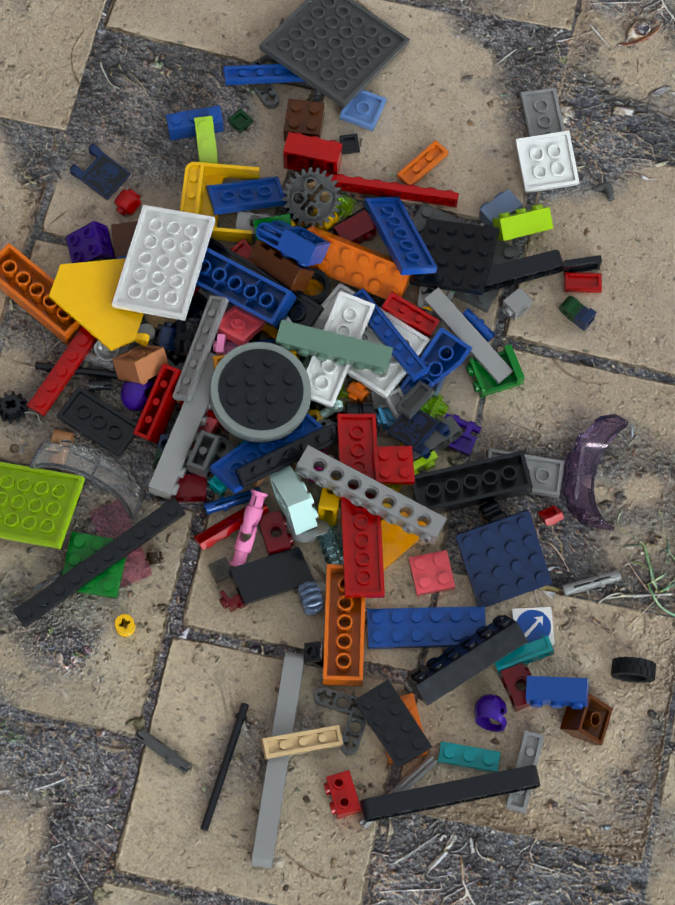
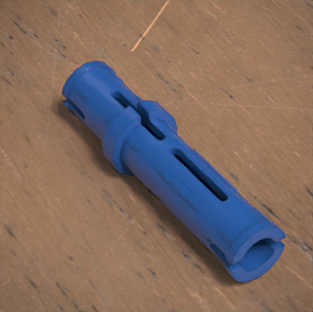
M259 487L253 489V490L261 491ZM251 490L225 498L222 496L218 500L204 503L206 514L209 515L221 510L228 511V508L250 502Z

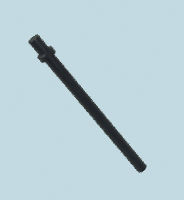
M49 361L47 363H35V369L45 370L46 373H50L55 364ZM78 367L74 373L118 379L116 371ZM154 376L148 379L147 381H153L155 383L157 376Z
M241 703L239 712L235 715L236 721L201 824V830L208 831L243 722L247 720L246 713L249 705L246 703Z

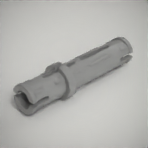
M618 569L604 574L600 572L596 576L562 585V591L564 596L567 597L597 587L604 588L607 584L620 582L621 575Z

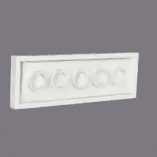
M340 291L324 330L362 339L375 304ZM312 356L306 370L311 384V400L333 408L351 365L345 364V366L335 364L332 360L321 361L316 359V356Z

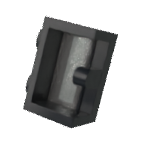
M186 318L185 321L177 319L174 355H188L201 319Z

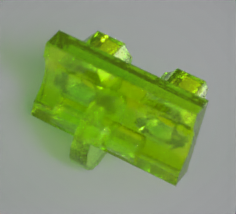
M438 394L436 398H432L431 402L428 400L420 410L435 418L436 413L441 416L445 415L449 406L442 401L444 397Z

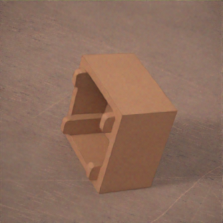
M138 345L112 359L118 380L140 383L142 385L146 384L148 379L159 374L163 363L169 365L164 347L152 345Z

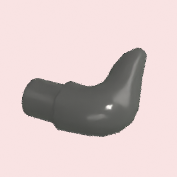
M603 182L592 188V191L595 192L605 190L607 200H615L614 189L609 182Z

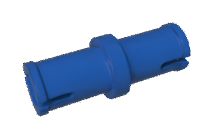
M469 308L462 313L487 342L496 335L484 324L485 321L479 319Z

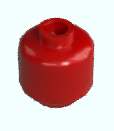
M130 188L128 190L123 189L114 200V204L117 206L116 211L123 216L126 214L129 216L134 215L142 204L141 196Z

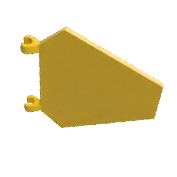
M126 258L60 264L49 294L51 300L110 351L134 341L142 346L148 345L150 336L146 333H138L144 313L117 309L112 306Z

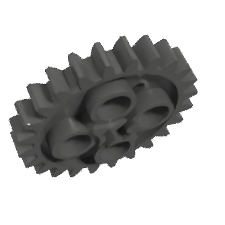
M309 167L307 173L305 168H303L302 175L299 172H295L296 178L289 177L292 183H285L289 189L283 190L287 197L282 198V200L287 201L288 204L283 207L290 208L287 213L294 214L292 220L299 219L298 225L304 221L305 227H308L310 223L316 227L317 222L320 226H323V220L329 223V216L335 218L336 216L333 212L340 211L336 206L342 204L341 201H338V198L343 197V195L338 194L337 191L342 188L335 186L338 180L332 182L333 174L328 177L326 176L327 170L320 173L319 167L315 172L312 167ZM309 179L315 180V189L308 187L307 182ZM321 185H324V188L315 196L316 201H311L302 210L301 207L310 199L309 194H314ZM322 192L329 193L330 200L328 202L321 199ZM297 193H301L304 196L302 203H298L295 200ZM310 206H315L318 209L317 215L313 216L309 213Z

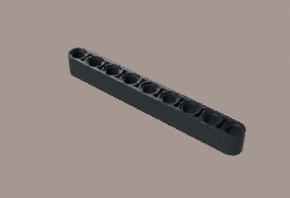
M530 765L370 797L361 800L360 805L364 822H371L540 787L541 784L536 765Z

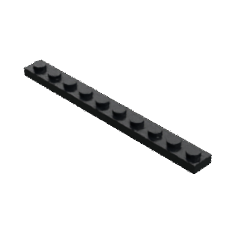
M173 497L13 610L14 614L24 628H26L186 515L185 511Z

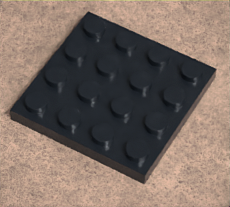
M427 218L421 238L437 265L436 273L411 275L409 279L410 285L435 289L439 287L442 290L483 295L500 233L499 228Z

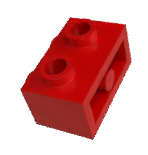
M350 770L327 776L326 783L323 785L326 795H330L332 802L329 803L332 815L336 814L337 819L360 813L361 807Z

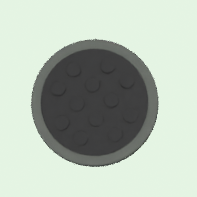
M252 342L234 348L220 360L210 380L209 397L215 417L229 433L245 441L267 443L286 437L303 421L311 402V384L305 367L290 351L272 343Z

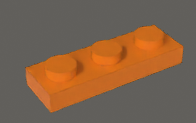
M435 140L398 172L397 178L405 185H415L447 157L449 151Z

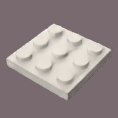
M569 130L515 139L525 194L579 185Z

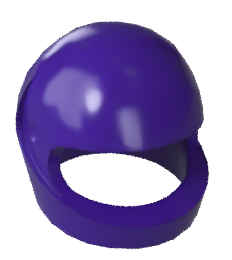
M148 381L144 385L135 382H124L120 395L123 405L131 411L143 410L148 399L144 392L146 389L153 387L154 382Z
M485 694L478 698L474 705L476 724L483 729L493 732H500L505 729L507 721L503 715L507 713V707L503 699L496 694ZM492 718L498 721L500 724H492L490 723L489 719Z

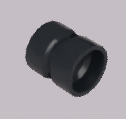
M363 401L361 405L357 402H347L346 412L347 414H374L373 401Z

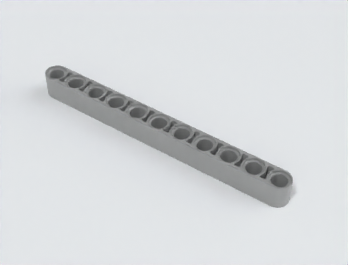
M285 652L272 737L294 732L304 669V654ZM290 755L268 759L251 866L272 869Z

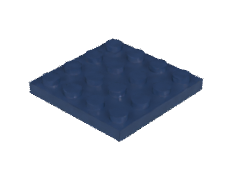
M528 509L454 535L476 604L479 608L483 606L488 607L552 584Z

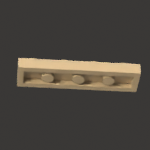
M339 725L261 739L265 760L344 745Z

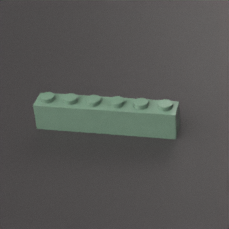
M281 320L276 338V345L288 351H296L301 356L307 357L312 355L321 361H327L328 359L334 361L337 365L345 366V364H348L357 370H372L371 372L377 375L387 374L393 353V347Z

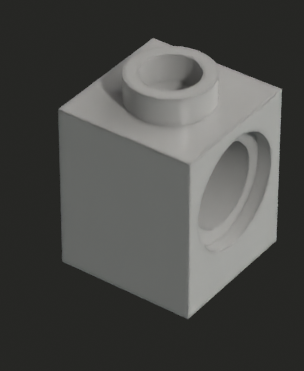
M519 287L503 300L502 311L507 317H511L515 321L531 308L532 299Z

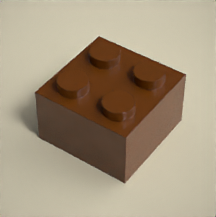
M288 99L284 124V141L287 139L288 132H299L305 136L321 138L325 103Z

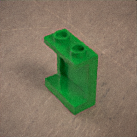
M511 344L504 346L503 351L497 352L513 370L500 384L496 383L477 360H473V357L468 359L466 370L468 375L472 376L474 380L472 382L473 388L476 393H479L480 398L523 384L525 377Z

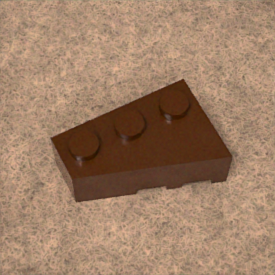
M258 239L248 260L294 292H297V290L306 291L314 274V271L309 266L303 267L297 264V260L292 257H284L281 255V251Z

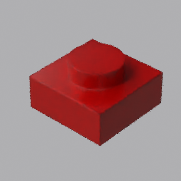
M555 505L537 512L539 519L546 526L555 525L558 521L564 519L563 513Z

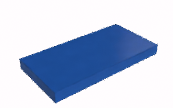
M278 176L206 186L214 215L286 205V201L282 200L285 195Z

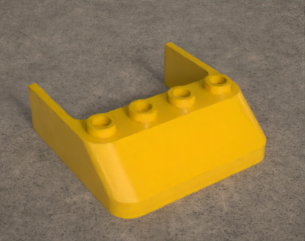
M190 162L187 164L180 211L214 217L215 224L211 234V238L214 240L240 242L245 238L248 243H252V230L217 227L219 215H214L206 186L223 184V180L226 178L260 179V167L205 162Z

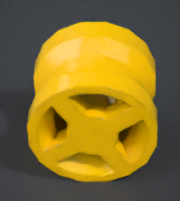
M121 614L115 620V628L120 636L129 637L135 631V623L130 615Z

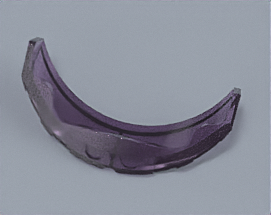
M617 414L598 417L585 433H581L575 440L577 444L573 451L568 453L563 469L564 475L562 477V493L566 498L568 511L581 524L587 527L614 531L615 527L605 521L597 508L594 495V481L598 464L607 446L620 431L628 426L629 421Z

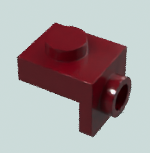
M224 590L220 591L221 598L219 601L224 609L228 608L230 612H233L237 608L242 609L247 606H243L238 593L229 599Z

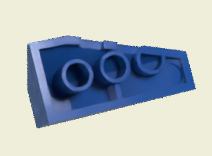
M441 327L420 357L429 369V372L415 382L407 376L400 389L406 395L419 380L432 388L459 367L473 348Z

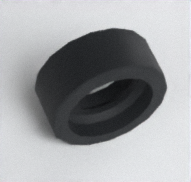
M311 268L314 271L311 279H317L323 283L322 293L310 296L300 290L297 291L320 305L329 296L330 281L323 271Z

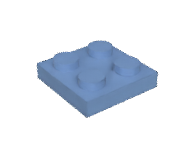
M362 90L342 109L340 120L374 131L387 98Z

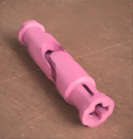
M251 489V499L249 505H246L244 522L240 527L234 546L233 560L229 563L232 566L236 567L246 564L248 554L251 553L255 540L257 524L261 520L262 506L265 497L268 496L267 493ZM243 533L252 534L247 542L243 539Z

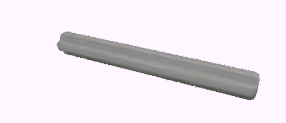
M429 755L388 794L409 790L437 764V760L432 755ZM363 816L359 819V824L365 829L374 822H364Z

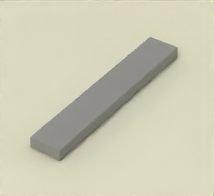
M439 287L424 299V302L457 338L473 348L470 353L497 384H500L513 372Z
M210 295L172 395L175 400L191 402L229 302L226 297Z

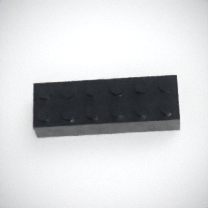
M522 450L415 475V483L411 485L415 502L441 514L488 503L493 500L498 501L532 493L533 485L524 451Z
M499 615L488 626L484 625L478 628L472 636L462 638L458 645L445 649L439 657L429 659L425 666L412 670L409 676L406 677V680L416 697L428 706L527 643L528 641L517 621L506 615Z

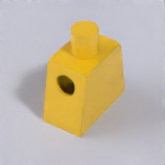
M325 487L322 488L317 519L326 521L330 527L336 528L340 509V497Z

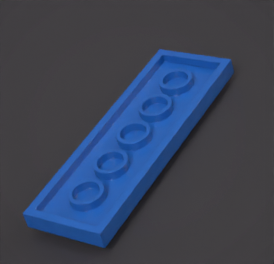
M400 197L365 198L364 206L400 274L436 273L437 265Z
M307 413L300 425L286 437L267 443L245 441L210 466V471L236 494L244 487L240 486L234 469L323 426Z
M475 606L367 609L368 649L454 647L459 644L462 638L472 636L478 628L486 625L485 606L480 608Z

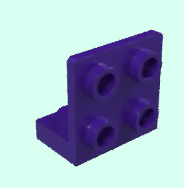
M92 221L66 236L72 263L91 262L98 257L104 260L115 259L106 225Z

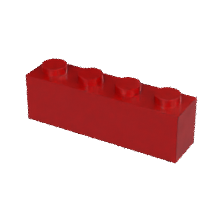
M164 363L162 364L133 434L155 444L159 443L160 436L164 433L177 402L172 395L181 370Z

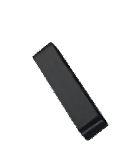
M551 250L490 266L483 293L562 272L565 269V265L560 251Z

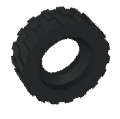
M636 657L612 659L611 676L615 679L635 683H650L655 680L656 663Z

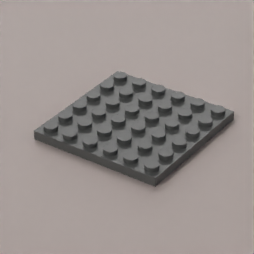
M306 0L259 45V49L335 103L345 108L409 44L410 39L354 0Z

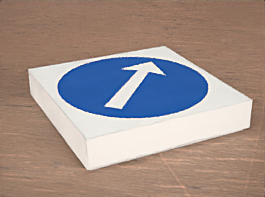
M551 607L512 609V619L517 621L528 641L527 643L541 639L543 634L544 637L548 635L552 647H554Z

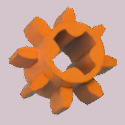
M353 381L346 391L349 394L348 400L362 403L370 393L367 390L368 387L360 382Z

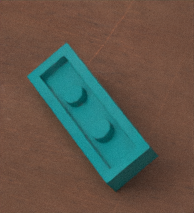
M441 741L438 763L498 772L501 752Z

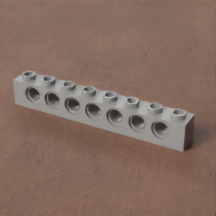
M309 445L297 463L296 472L301 477L309 478L315 481L318 486L332 490L335 495L349 499L352 504L366 508L369 513L383 517L386 522L393 525L396 524L402 527L405 532L419 536L423 542L434 544L445 525L446 517ZM318 466L321 467L323 470L316 471L314 467ZM335 475L338 476L340 479L333 480L331 476ZM348 485H355L357 489H350ZM366 494H372L375 498L369 499L366 497ZM383 503H389L392 507L386 508L383 506ZM406 512L409 517H403L400 513ZM423 521L426 523V526H420L417 522Z

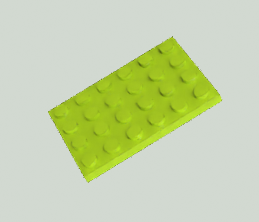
M0 462V538L61 549L85 478L80 475Z

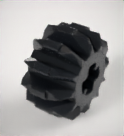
M12 391L11 395L8 396L5 392V398L0 397L1 420L3 422L8 420L9 424H12L13 420L19 423V417H26L24 412L28 411V406H26L27 400L22 399L23 396L20 393L15 395V392Z

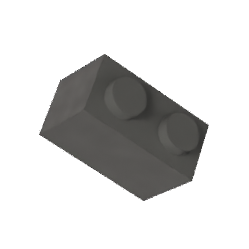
M201 430L186 464L189 472L204 478L207 477L210 466L221 445L219 436Z

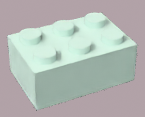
M289 465L270 474L269 478L276 501L295 534L298 535L317 527L316 518H318L315 507H312V504H314L313 497L310 492L306 493V485L303 481L300 482L301 479L296 470L293 471Z

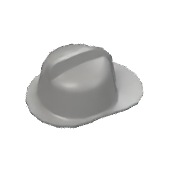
M316 518L317 527L296 535L286 519V526L290 529L293 539L304 543L313 542L317 536L326 533L330 527L326 521Z

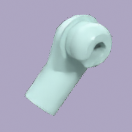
M336 399L333 408L326 406L319 413L323 419H326L335 412L343 411V402Z

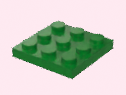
M72 532L62 576L114 539ZM127 556L77 592L118 599Z

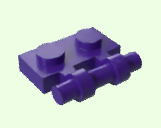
M446 413L444 419L452 416L460 427L466 429L459 439L446 447L470 456L477 437L472 436L471 433L479 434L482 427L475 425L473 421L468 422L460 419V416L456 414Z

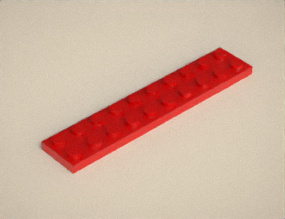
M337 414L339 461L375 480L373 447L377 446L376 414ZM348 485L350 489H357L355 485ZM366 494V497L369 499L375 498L372 494ZM340 497L344 598H384L381 516L373 515L366 508L356 506L349 499Z

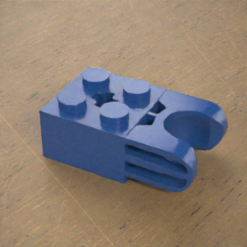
M275 220L271 223H260L256 229V235L261 241L281 251V255L284 257H292L297 260V264L303 267L322 263L331 244L301 226L293 227L281 220Z

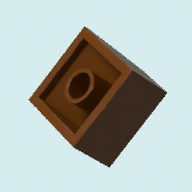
M589 693L588 707H583V709H572L571 706L566 707L560 729L572 737L602 746L613 708Z

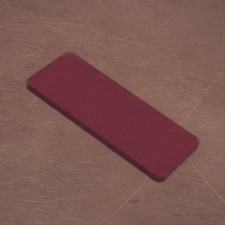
M121 500L90 512L91 519L100 537L115 539L132 527V523ZM141 546L126 558L121 587L149 577L152 574L148 561H145L146 557Z

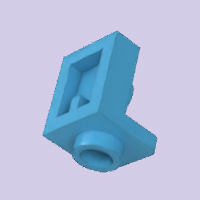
M378 407L376 423L378 426L381 425L383 431L389 429L395 422V419L389 408L382 409Z

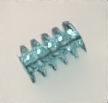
M338 526L329 527L326 533L317 536L316 539L320 542L319 547L322 549L326 563L343 565L342 547H340L342 540H337L341 533H334L339 529Z

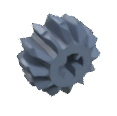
M308 581L299 585L298 594L304 613L315 615L322 612L324 600L318 584L315 581Z

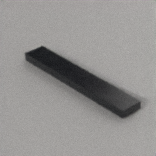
M329 423L234 469L240 486L246 487L299 461L308 445L320 451L338 442V433L334 423Z

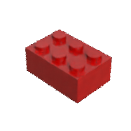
M288 132L283 150L284 168L302 172V169L305 168L308 173L309 167H312L314 172L319 167L320 171L327 170L328 174L336 175L339 173L342 162V143L335 140H324L317 136H305L299 132Z

